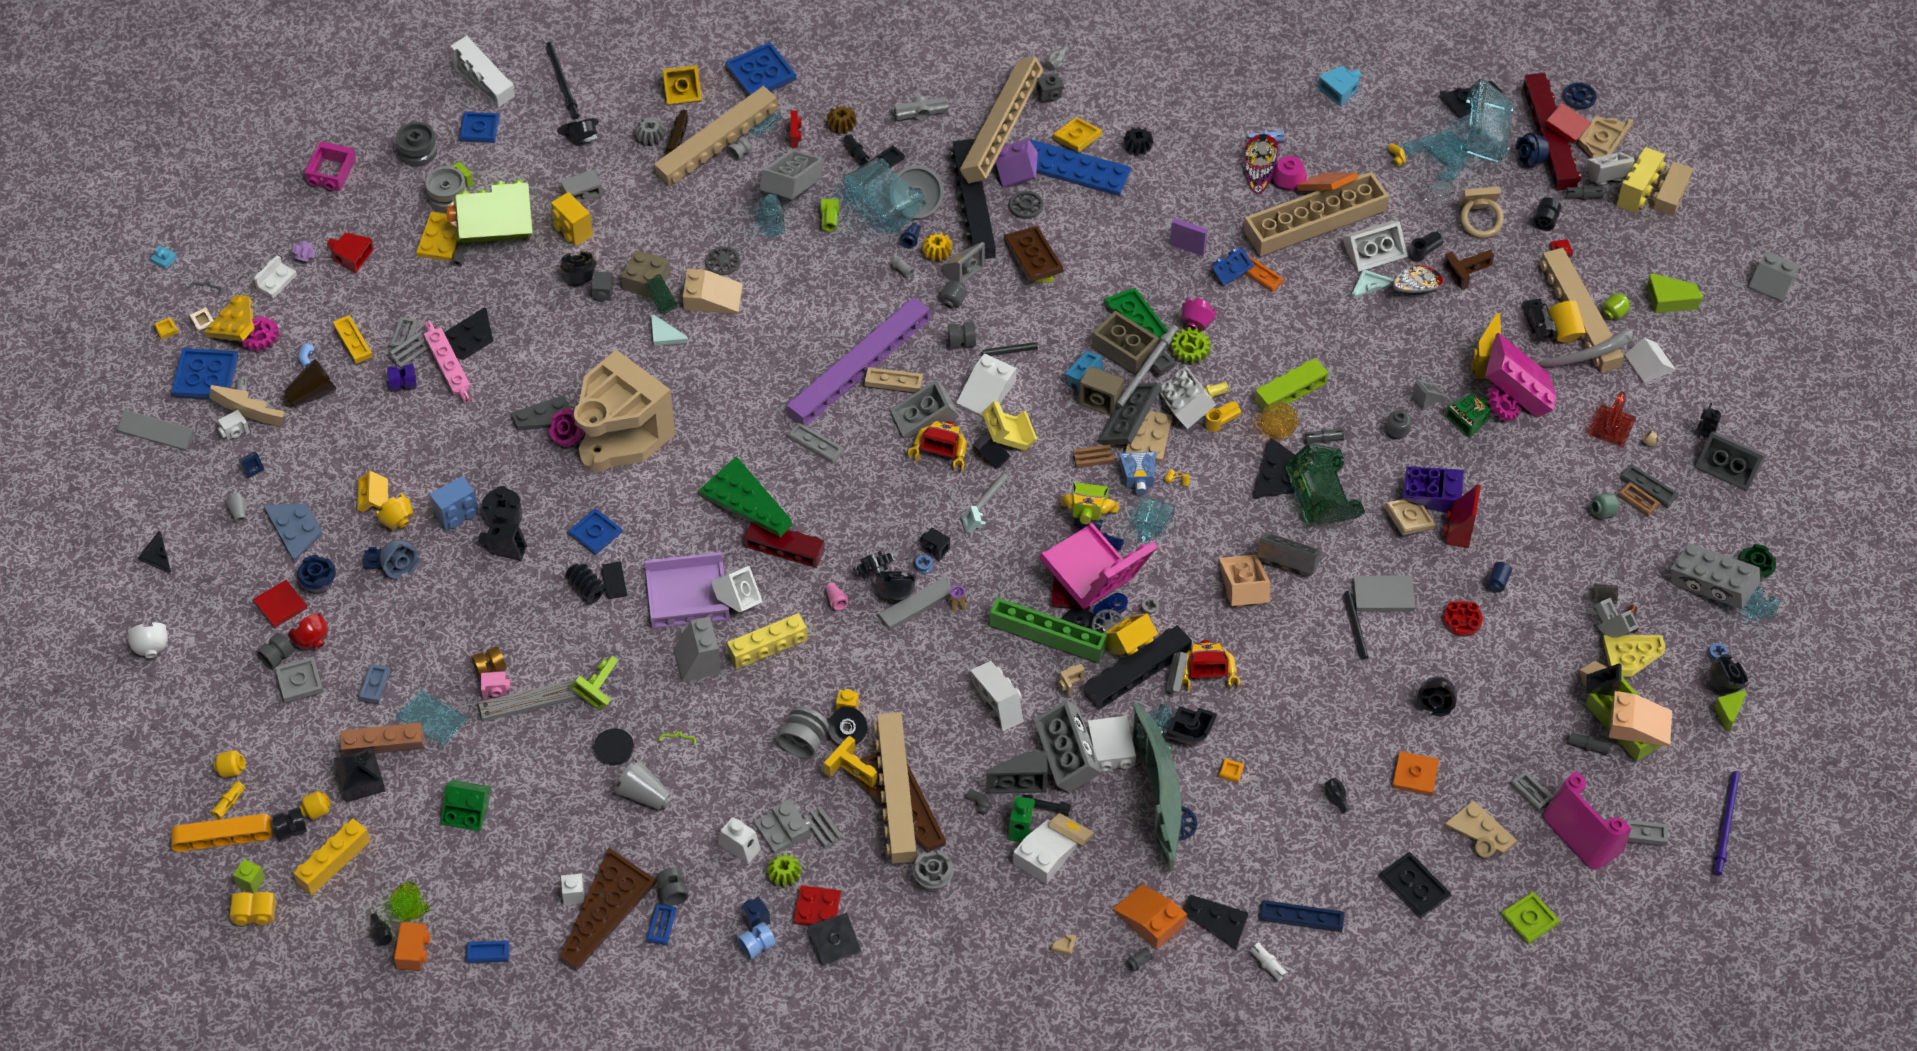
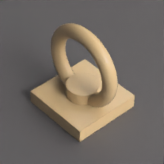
M1500 186L1464 189L1460 196L1458 205L1463 207L1461 222L1464 229L1472 236L1489 238L1501 229L1504 217L1502 209L1496 203L1501 194ZM1472 207L1473 209L1491 207L1496 214L1495 225L1487 231H1479L1473 228L1468 220L1470 209Z

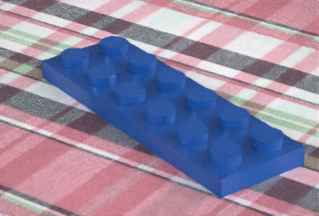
M1030 140L1038 151L1037 174L1116 196L1121 195L1131 172L1130 166Z

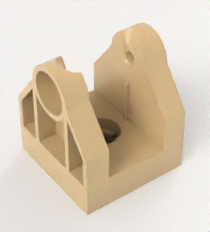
M618 350L611 353L584 376L580 401L574 410L575 425L585 431V437L579 446L581 464L586 469L600 472L610 467L644 462L675 435L671 389ZM595 448L601 449L600 452H594L593 450Z

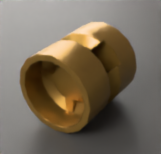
M498 646L487 649L485 654L479 652L471 655L479 679H481V673L506 670V664Z

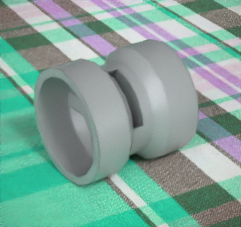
M740 137L736 140L735 144L732 143L727 147V151L733 159L739 161L743 158L744 154L752 151V146L745 137Z

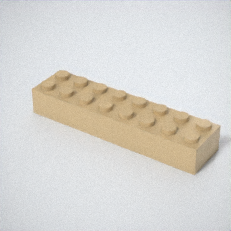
M1373 172L1358 176L1357 180L1335 190L1316 191L1245 217L1243 231L1259 256H1263L1387 211L1389 195Z

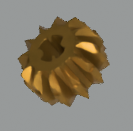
M837 105L836 109L831 108L830 113L827 115L829 128H832L833 132L838 131L839 134L842 131L846 134L848 130L853 131L854 126L857 124L855 111H852L851 107L846 108L845 105L843 107Z

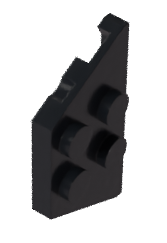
M485 307L444 332L456 358L465 360L493 342L488 313Z
M1270 438L1253 499H1260V496L1265 495L1273 497L1280 494L1295 493L1303 459L1276 440Z

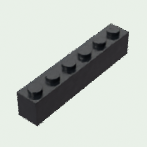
M1178 625L1168 628L1161 636L1153 638L1154 640L1151 643L1138 648V651L1130 656L1121 658L1116 665L1104 669L1097 677L1090 678L1085 684L1084 695L1098 710H1101L1170 665L1174 653H1187L1191 651L1192 640Z

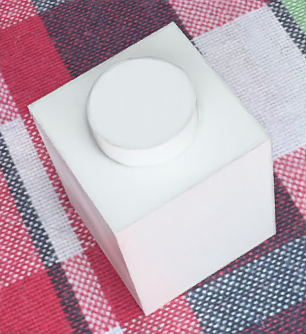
M582 874L561 876L564 905L584 903Z

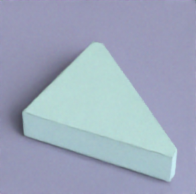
M1363 269L1352 292V297H1358L1392 286L1395 279Z
M651 315L654 346L688 343L686 335L657 316Z

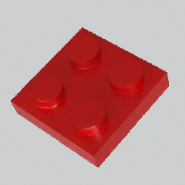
M801 885L794 924L809 926L837 916L841 890Z

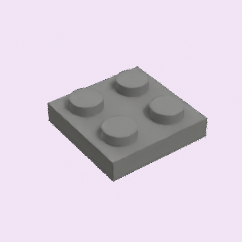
M314 657L275 667L285 703L323 693Z

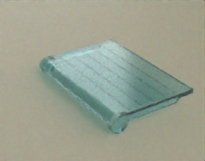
M421 690L396 716L397 719L407 724L421 722L424 734L444 747L469 719L466 715L424 690Z

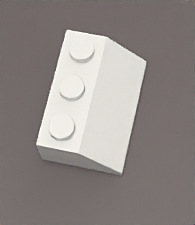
M1398 221L1385 222L1343 235L1346 252L1358 272L1408 257L1401 225Z

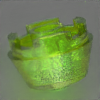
M413 881L401 882L390 896L391 907L394 913L404 921L423 918L424 914L430 911L427 901L424 902L420 889Z

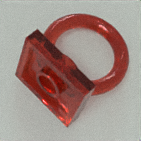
M1619 392L1612 408L1601 404L1588 435L1624 448L1637 418L1622 412L1626 401V392Z

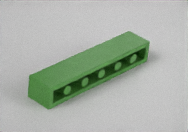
M998 597L990 611V626L1098 663L1106 649V634Z

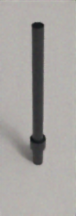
M547 42L546 47L564 92L566 106L571 111L573 119H578L580 115L577 110V102L572 97L553 43Z

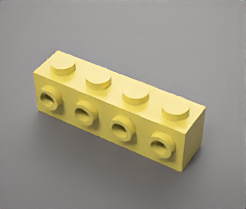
M797 613L727 642L728 655L735 668H741L807 641V627L800 614Z

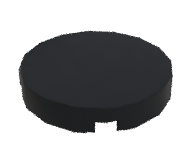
M612 728L605 730L595 739V755L600 762L610 764V766L624 764L631 758L634 752L633 739L628 732L622 729Z

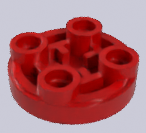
M1451 601L1443 615V623L1446 629L1452 634L1461 637L1477 633L1483 621L1479 605L1475 602Z

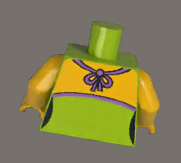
M1073 482L1072 495H1061L1060 505L1067 506L1069 510H1072L1073 517L1080 518L1081 523L1089 524L1091 520H1100L1102 514L1107 512L1117 513L1120 502L1108 499L1109 487Z

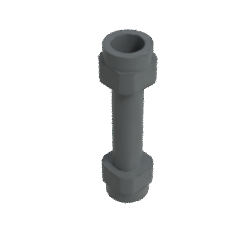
M459 243L457 252L452 256L451 263L453 266L461 267L464 263L463 254L466 243Z

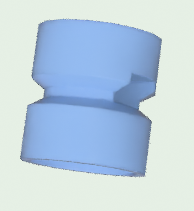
M764 922L753 927L752 932L746 931L737 937L740 948L750 960L760 955L761 950L767 951L776 945L772 932Z

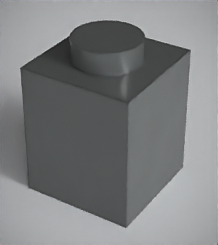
M594 272L591 288L593 300L611 301L614 287L613 273Z

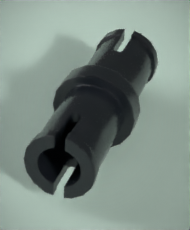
M852 134L844 137L843 142L850 149L851 155L855 156L861 165L867 163L870 157L863 150V146L854 139Z

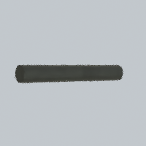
M1037 342L982 349V354L985 353L993 356L1038 349Z

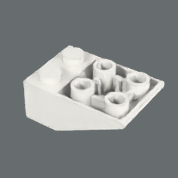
M1187 366L1179 370L1169 381L1164 382L1159 392L1174 415L1187 429L1216 406L1211 396Z

